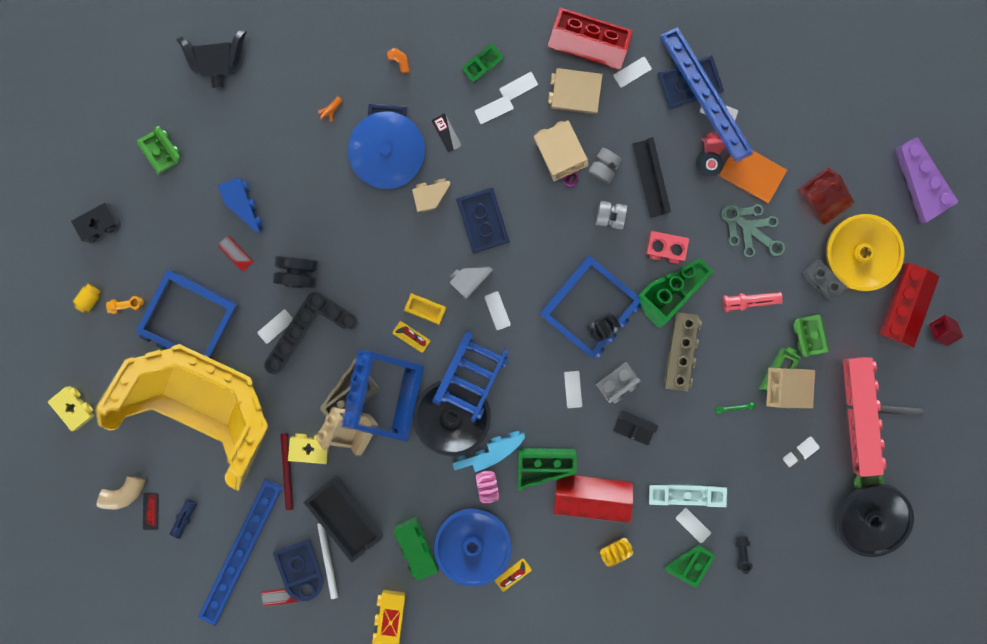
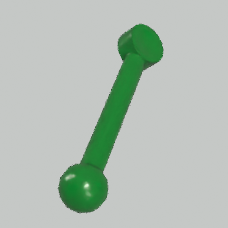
M751 402L748 405L724 408L717 406L715 411L721 414L723 411L748 408L753 410L755 409V404Z

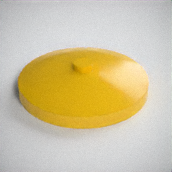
M860 214L845 219L832 231L826 245V260L829 269L846 287L857 291H872L886 286L897 276L904 261V244L899 232L889 221L872 214Z

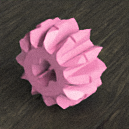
M487 470L477 473L475 477L480 501L482 503L498 501L499 492L495 473Z

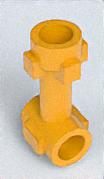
M132 296L129 301L117 302L116 299L110 300V302L106 303L108 313L118 314V310L132 308L134 311L141 310L145 303L139 296Z

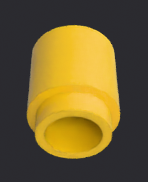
M88 283L82 287L73 300L75 303L74 307L82 313L85 311L90 312L99 299L101 291Z

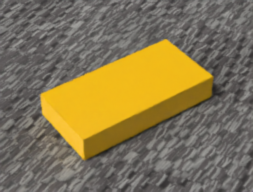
M411 293L404 311L440 325L447 307Z

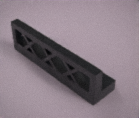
M650 137L644 141L633 143L632 146L649 217L653 218L669 214L671 209L654 138Z

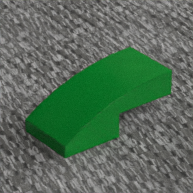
M491 43L461 68L474 83L500 63L504 56Z

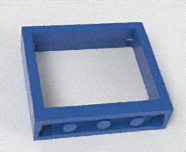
M589 255L539 315L593 359L595 356L598 358L604 352L603 346L607 342L611 343L617 334L614 333L607 339L598 342L591 350L550 316V313L587 269L593 266L633 300L618 318L622 329L629 322L628 316L632 312L635 314L641 308L638 296Z
M167 270L135 332L139 333V337L145 341L150 342V340L157 342L156 346L163 350L170 349L176 345L146 330L171 280L227 309L204 356L212 359L239 305L171 270Z
M358 350L341 427L408 441L424 366L371 351ZM373 359L405 368L391 432L359 424Z

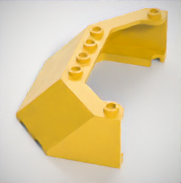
M180 344L163 351L157 350L147 353L142 357L126 359L96 408L98 426L107 430H116L120 427L125 417L151 409L221 441L228 459L227 462L230 464L225 475V482L229 487L239 491L250 471L268 428L250 377Z

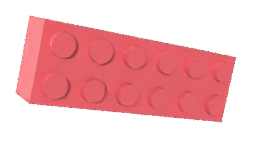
M869 357L842 359L847 405L853 406V409H848L853 472L860 477L884 475V470L886 469V460L882 458L884 440L883 438L880 439V431H882L883 427L881 419H878V412L881 411L880 401L876 398L879 386L878 381H875L874 373H877L876 362L873 361V358Z

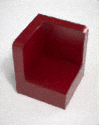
M947 315L929 324L934 339L946 346L963 338L958 322Z

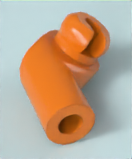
M397 48L387 52L389 60H395L399 63L401 74L410 72L406 54Z

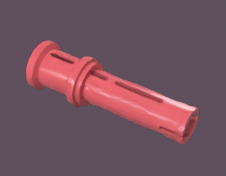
M782 293L750 296L739 294V296L733 297L725 295L723 296V309L725 313H728L729 310L740 309L744 311L747 307L782 304Z

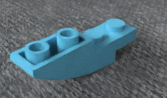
M515 431L509 433L507 438L501 439V436L491 438L490 443H487L489 451L485 452V449L474 451V455L469 457L466 454L455 457L456 460L452 461L454 470L473 465L474 471L478 472L498 463L521 444L525 439L524 433Z

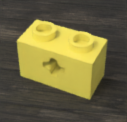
M69 386L52 397L48 403L73 432L82 427L95 415L92 413V407L87 402L84 403L81 400L79 391ZM72 404L75 405V407L73 408L74 411H71V410H70L71 407H72V406H71Z
M296 433L295 437H290L288 461L327 464L329 461L330 445L327 450H323L316 440L317 435H314V438H307V434ZM309 444L314 448L310 453H308V449H305Z

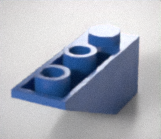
M239 177L218 185L224 204L259 234L262 233L263 223L261 218L256 217L254 212L257 208L253 198L250 199L247 193L250 191L247 181H243Z

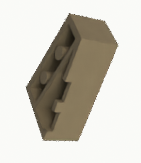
M354 358L351 366L343 374L337 386L333 388L321 405L320 409L326 417L329 415L332 407L346 408L356 358ZM371 376L369 377L364 403L381 391Z

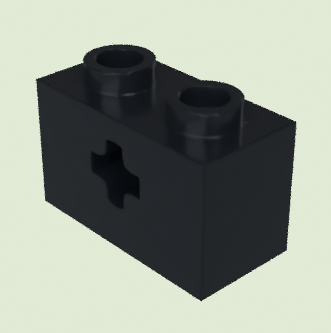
M103 203L71 221L81 241L89 243L99 240V236L105 232L106 234L117 230L116 226L120 225L118 218L108 203ZM95 221H99V222H100V223L98 224V227H99V228L94 227V225H96V222H95Z

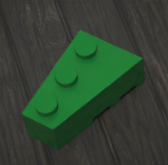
M518 448V491L534 485H541V483L550 480L554 481L576 474V449Z
M418 517L397 524L393 532L397 542L402 547L401 553L403 558L407 559L410 565L408 570L411 577H415L416 581L438 573V566Z

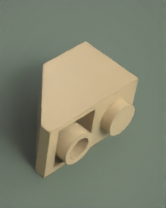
M443 178L435 180V184L427 186V183L415 185L416 188L412 189L417 212L421 213L437 209L451 187L450 180L446 181Z

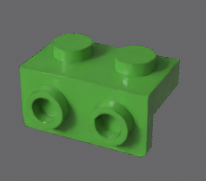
M159 126L136 142L157 174L176 165L180 159L179 150L170 143L168 134L165 130H161Z
M822 314L795 320L794 332L799 337L798 350L800 354L802 353L803 357L830 351Z

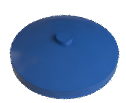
M378 112L366 117L355 127L349 139L348 156L353 170L365 183L380 189H394L409 183L419 173L425 158V144L420 130L410 119L394 112Z
M475 508L460 510L450 515L437 531L434 542L436 562L441 571L450 580L460 585L471 587L485 585L499 577L509 562L511 555L509 533L502 521L488 511Z

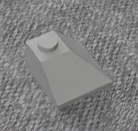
M490 267L465 268L461 271L457 269L449 277L451 279L450 284L467 299L493 270Z

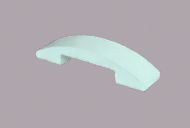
M650 485L649 505L671 504L727 507V488L697 485Z

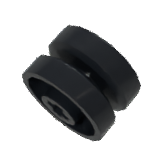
M276 256L275 266L280 269H286V273H274L273 283L283 284L285 287L315 288L316 278L305 275V272H316L318 261Z

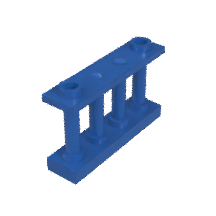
M466 331L432 403L439 405L441 401L450 402L472 413L473 416L470 421L474 422L476 418H481L484 411L482 405L500 367H505L509 357L506 356L508 350H504L500 356L475 344L471 340L473 334ZM472 350L497 362L494 372L492 373L465 360L466 357L463 356L465 351ZM457 367H464L489 379L485 390L457 377L458 375L455 374ZM449 384H456L481 396L477 407L449 394V391H447Z

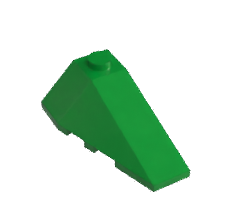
M700 258L651 282L638 296L645 315L660 329L714 271Z

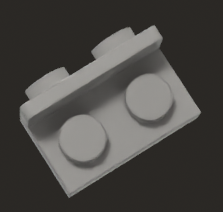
M624 362L595 383V385L608 403L614 402L615 404L624 398L622 394L626 391L632 392L638 388V383L641 380L636 376L628 363Z

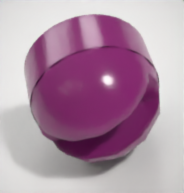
M576 172L563 177V182L567 187H574L578 183Z

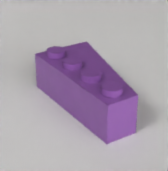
M918 137L895 149L902 173H904L907 188L911 193L914 209H916L919 224L927 223L958 203L957 198Z

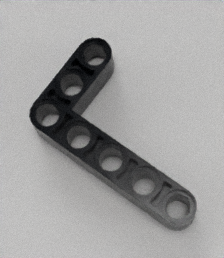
M310 293L264 364L266 371L276 374L284 369L319 314L344 330L354 329L358 324L357 317L322 293ZM315 295L321 298V303L318 306H314L311 302L312 297ZM330 306L337 308V314L333 317L328 315L327 310ZM305 311L311 315L308 322H303L301 319V315ZM347 316L353 318V325L351 327L344 325V318ZM294 327L300 330L298 338L291 336V330ZM284 343L290 348L287 354H283L280 351V347ZM272 360L278 361L279 368L277 370L270 368Z

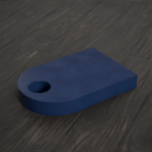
M310 539L273 552L285 589L293 599L309 601L320 593L323 587V575ZM306 585L310 586L312 588V594L308 596L304 595L302 592V587Z

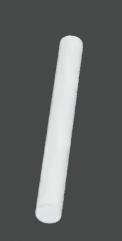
M317 523L331 599L338 598L327 533L323 526Z

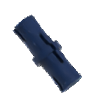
M189 499L185 500L180 513L175 517L176 521L169 533L172 537L181 538L186 525L191 521L190 517L197 505L196 502Z

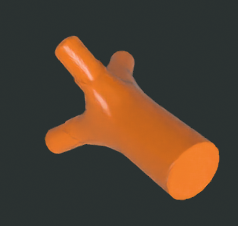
M337 96L329 106L318 110L319 114L323 113L320 119L329 115L332 122L334 112L343 100Z

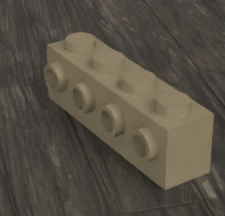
M680 312L674 314L663 388L688 392L689 388H692L693 377H691V369H694L696 365V358L693 356L694 350H697L699 345V339H696L697 331L701 330L702 325L699 315Z

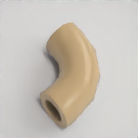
M127 475L125 483L120 489L115 491L101 490L97 500V507L117 510L129 506L140 495L146 480Z

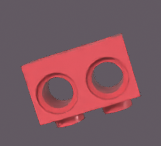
M651 231L649 232L645 255H650L649 259L661 261V258H666L668 263L679 264L680 261H685L689 238ZM655 241H658L662 244V250L660 252H656L653 249V243ZM673 245H678L681 249V253L678 256L674 255L671 251Z

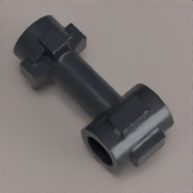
M748 537L736 538L737 542H735V547H739L740 561L737 564V569L741 570L743 574H748L753 569L752 563L748 562L747 547L750 546V541H748Z

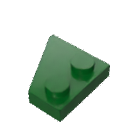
M697 545L666 565L664 569L697 589L716 555Z

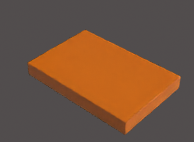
M753 151L751 156L736 163L731 155H729L718 176L768 204L786 174L787 169Z

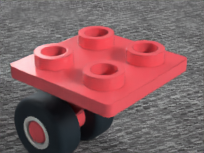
M706 133V137H701V141L704 142L705 151L698 155L696 166L702 173L713 176L722 170L723 160L719 154L725 145L718 133Z

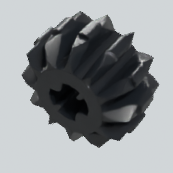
M612 312L600 316L587 326L589 335L595 342L607 339L621 328L619 320Z

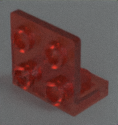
M829 167L798 189L800 195L811 202L821 223L824 225L854 204L841 175Z

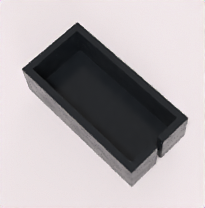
M337 476L303 502L351 563L384 536Z

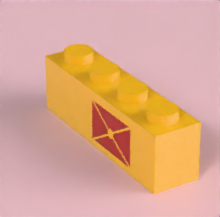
M383 590L382 595H378L377 606L380 607V613L375 616L374 625L378 626L377 633H373L372 644L400 643L405 592Z

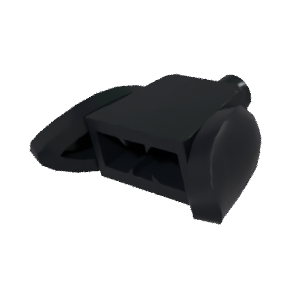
M239 30L234 36L232 43L225 42L192 46L184 37H180L176 41L181 46L191 70L203 78H211L212 88H223L222 76H230L231 72L235 71L240 64L247 31Z

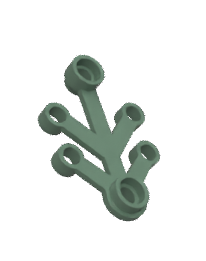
M728 204L723 207L721 217L728 223L729 245L737 246L740 243V237L737 235V223L743 230L745 245L743 255L745 257L751 258L755 255L751 235L765 244L771 255L779 256L784 253L785 245L779 240L773 241L757 229V227L765 226L770 228L776 227L779 223L776 216L747 221L741 216L749 214L759 216L763 213V207L760 204L747 208H738L734 204ZM755 207L760 208L759 214L754 212ZM729 210L733 211V217L727 215ZM771 218L775 220L774 225H771L769 223V220ZM732 237L737 238L736 244L731 242ZM774 245L779 247L778 252L773 251ZM748 248L752 250L750 256L746 254Z

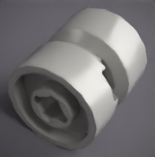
M601 148L596 157L598 161L593 162L588 172L596 178L610 183L615 175L614 170H618L623 159L612 151Z
M600 201L596 225L606 227L609 224L611 228L622 230L626 218L627 205L616 204L612 206L611 202ZM612 212L616 213L615 219L611 218Z

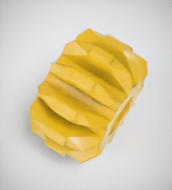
M626 538L617 540L600 550L603 562L609 567L626 560L634 553L631 544Z

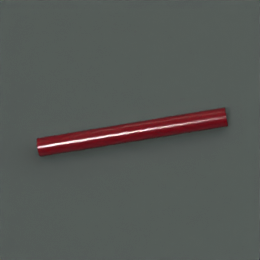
M282 433L280 438L286 510H293L290 461H288V433Z

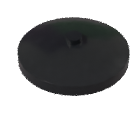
M438 381L425 389L417 400L413 414L415 431L421 442L437 454L451 457L467 454L477 448L488 433L491 420L489 405L485 399L482 405L484 411L481 418H476L472 422L470 421L473 416L472 413L450 402L441 401L439 405L432 403L442 382ZM449 384L447 388L449 394L476 407L481 399V396L456 384Z
M870 484L853 491L841 504L836 517V528L842 542L852 552L865 557H880L898 549L909 537L914 524V512L908 499L901 491L886 484Z

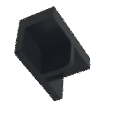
M621 410L613 431L642 444L649 445L653 433H656L659 426Z

